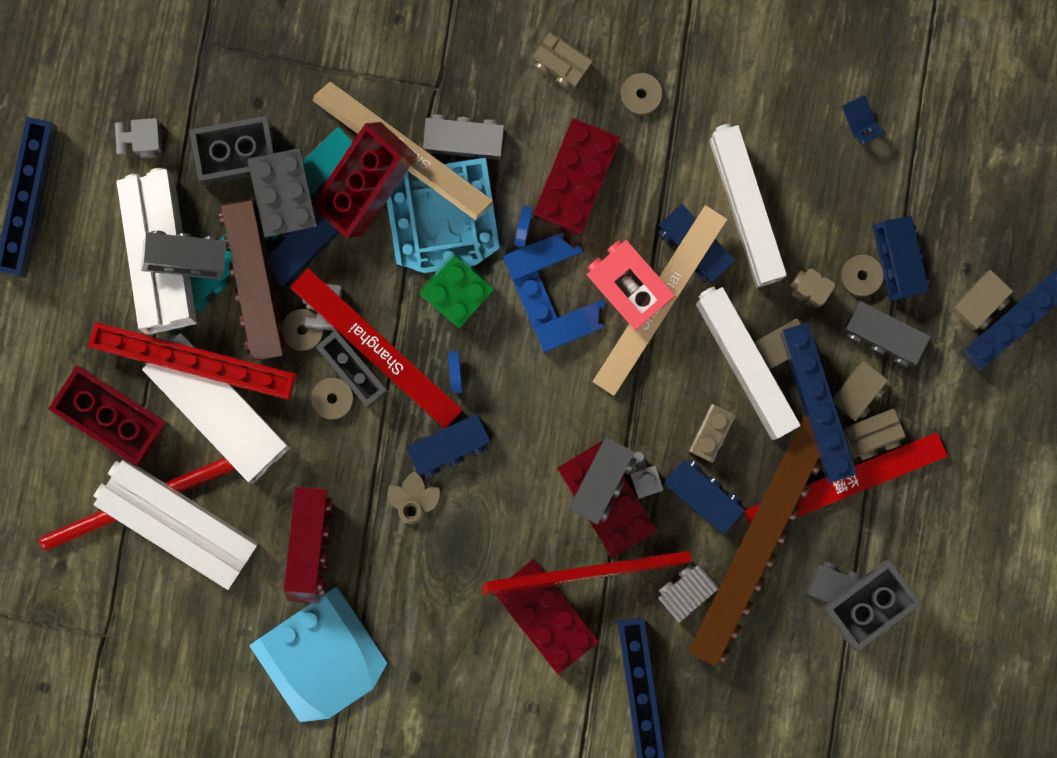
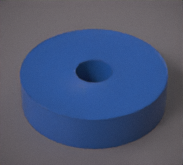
M523 205L514 243L515 246L525 247L533 213L532 206Z
M459 351L448 352L451 391L452 393H462Z

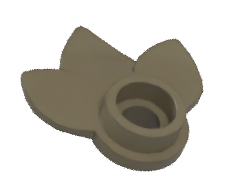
M413 472L405 479L402 487L390 485L387 496L390 505L398 509L399 517L403 522L416 524L422 520L425 512L431 511L436 507L440 498L439 487L425 489L421 477L416 472ZM414 506L417 512L414 516H408L406 512L408 507Z

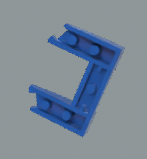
M563 232L503 256L505 265L543 353L604 328V324H598L599 308H605L604 299L557 318L539 277L538 271L583 253L581 247L577 245L574 249L562 239L565 236Z

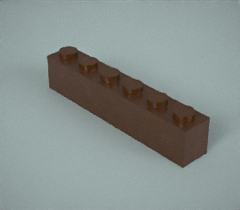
M256 198L226 202L221 205L222 210H219V219L221 225H225L227 236H224V241H226V251H230L232 262H229L230 274L232 277H235L237 287L234 289L235 299L237 303L241 304L242 313L239 315L242 329H246L247 338L244 341L246 352L251 355L252 361L283 356L287 352Z

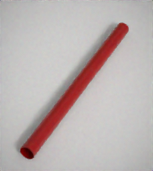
M224 457L165 484L179 493H183L236 469ZM101 510L41 536L39 544L43 550L48 551L118 520Z

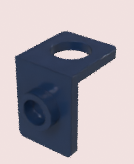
M865 95L842 105L852 135L862 144L886 133L884 128L875 121ZM875 131L874 133H872V134H870V135L863 136V135L866 134L867 132Z

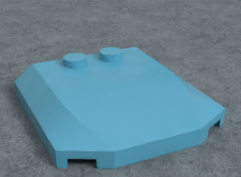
M486 158L444 164L492 199ZM409 171L405 173L387 200L396 264L423 273L435 272L455 251L468 264L473 266L500 248L493 202L491 207L475 221Z
M338 587L326 593L324 597H320L319 604L311 603L249 645L299 722L331 718L371 691L388 664Z

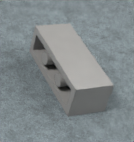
M432 115V118H426L423 150L432 154L501 160L504 125H499V121L484 120L483 123H475L472 118L458 117V121L447 120V116Z

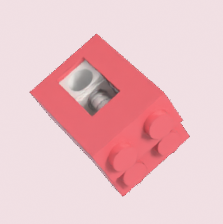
M618 240L607 250L610 254L605 259L597 258L587 267L590 272L586 275L636 331L661 307H664L672 300L675 295L627 240L623 243ZM631 269L644 285L638 286L639 284L635 283L632 276H627L628 271ZM625 274L626 276L620 283H623V287H626L627 291L631 293L629 298L615 284ZM640 292H646L651 297V301L646 307H640L636 304L635 299Z

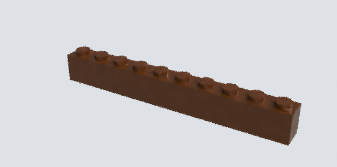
M803 416L800 422L801 426L797 428L688 651L689 654L717 667L718 663L724 665L730 652L726 648L730 639L736 640L742 626L738 625V622L742 615L748 616L753 602L749 601L753 591L759 593L765 581L761 575L765 568H771L777 556L772 552L776 544L782 546L788 534V531L784 530L788 520L794 521L800 509L795 505L799 497L805 499L811 486L807 481L811 473L816 475L821 466L806 416Z

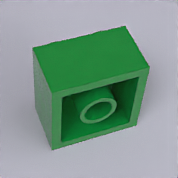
M454 251L420 289V295L454 325L460 328L490 295L494 287L493 284Z

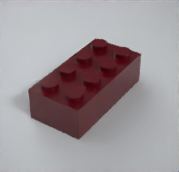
M572 118L534 210L533 218L581 237L621 137Z
M382 122L365 123L314 199V209L345 238L363 236L418 155Z
M78 365L75 366L48 410L138 467L143 465L169 425V422Z
M602 441L557 468L573 497H575ZM624 476L620 480L624 485L618 497L612 496L608 503V506L612 507L605 522L600 520L598 524L589 521L610 558L617 556L657 531Z
M295 487L283 590L289 602L319 604L320 597L325 596L326 581H324L322 571H327L328 555L325 545H330L331 529L328 519L332 520L334 513V504H332V498L328 496L327 489Z
M533 558L509 578L545 572ZM555 585L494 594L557 675L599 643Z

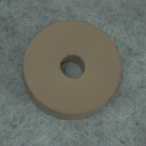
M633 74L622 85L620 93L621 102L625 109L634 115H648L655 111L661 102V85L650 74ZM637 91H645L646 97L638 98L636 95Z
M856 255L843 265L840 274L841 283L851 295L857 297L869 296L876 292L882 284V267L871 256ZM859 271L865 272V280L858 278L857 274Z
M295 310L289 313L282 323L285 342L294 350H312L323 338V329L307 328L306 334L300 335L298 333V328L305 326L306 317H317L310 310Z
M326 378L320 381L312 391V406L316 413L323 418L329 420L340 419L347 415L353 406V392L348 384L341 379ZM330 394L337 396V401L333 404L328 402Z

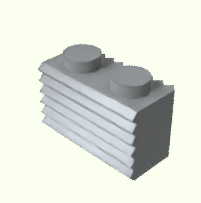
M691 564L687 565L678 573L681 576L674 584L669 581L658 590L661 593L658 597L659 601L677 622H681L719 589L699 564H696L694 567Z

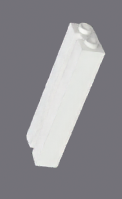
M731 123L721 125L716 128L709 142L755 286L759 288L781 281L786 276V272L739 125L733 127Z
M163 168L152 169L144 177H140L139 174H129L125 176V179L117 180L138 329L146 335L197 324L190 276L141 271L143 240L146 232L159 230L164 231L168 235L183 233L175 178L167 169Z
M713 286L702 292L696 306L772 440L778 439L801 426L723 287L716 290Z
M181 333L177 336L173 335L167 340L196 348ZM145 363L146 366L142 370L249 483L254 484L274 462L276 463L290 449L287 443L232 385Z
M123 459L121 463L116 461L108 472L111 479L107 485L101 483L93 495L97 498L94 506L229 590L258 542L142 468L133 465L126 459Z

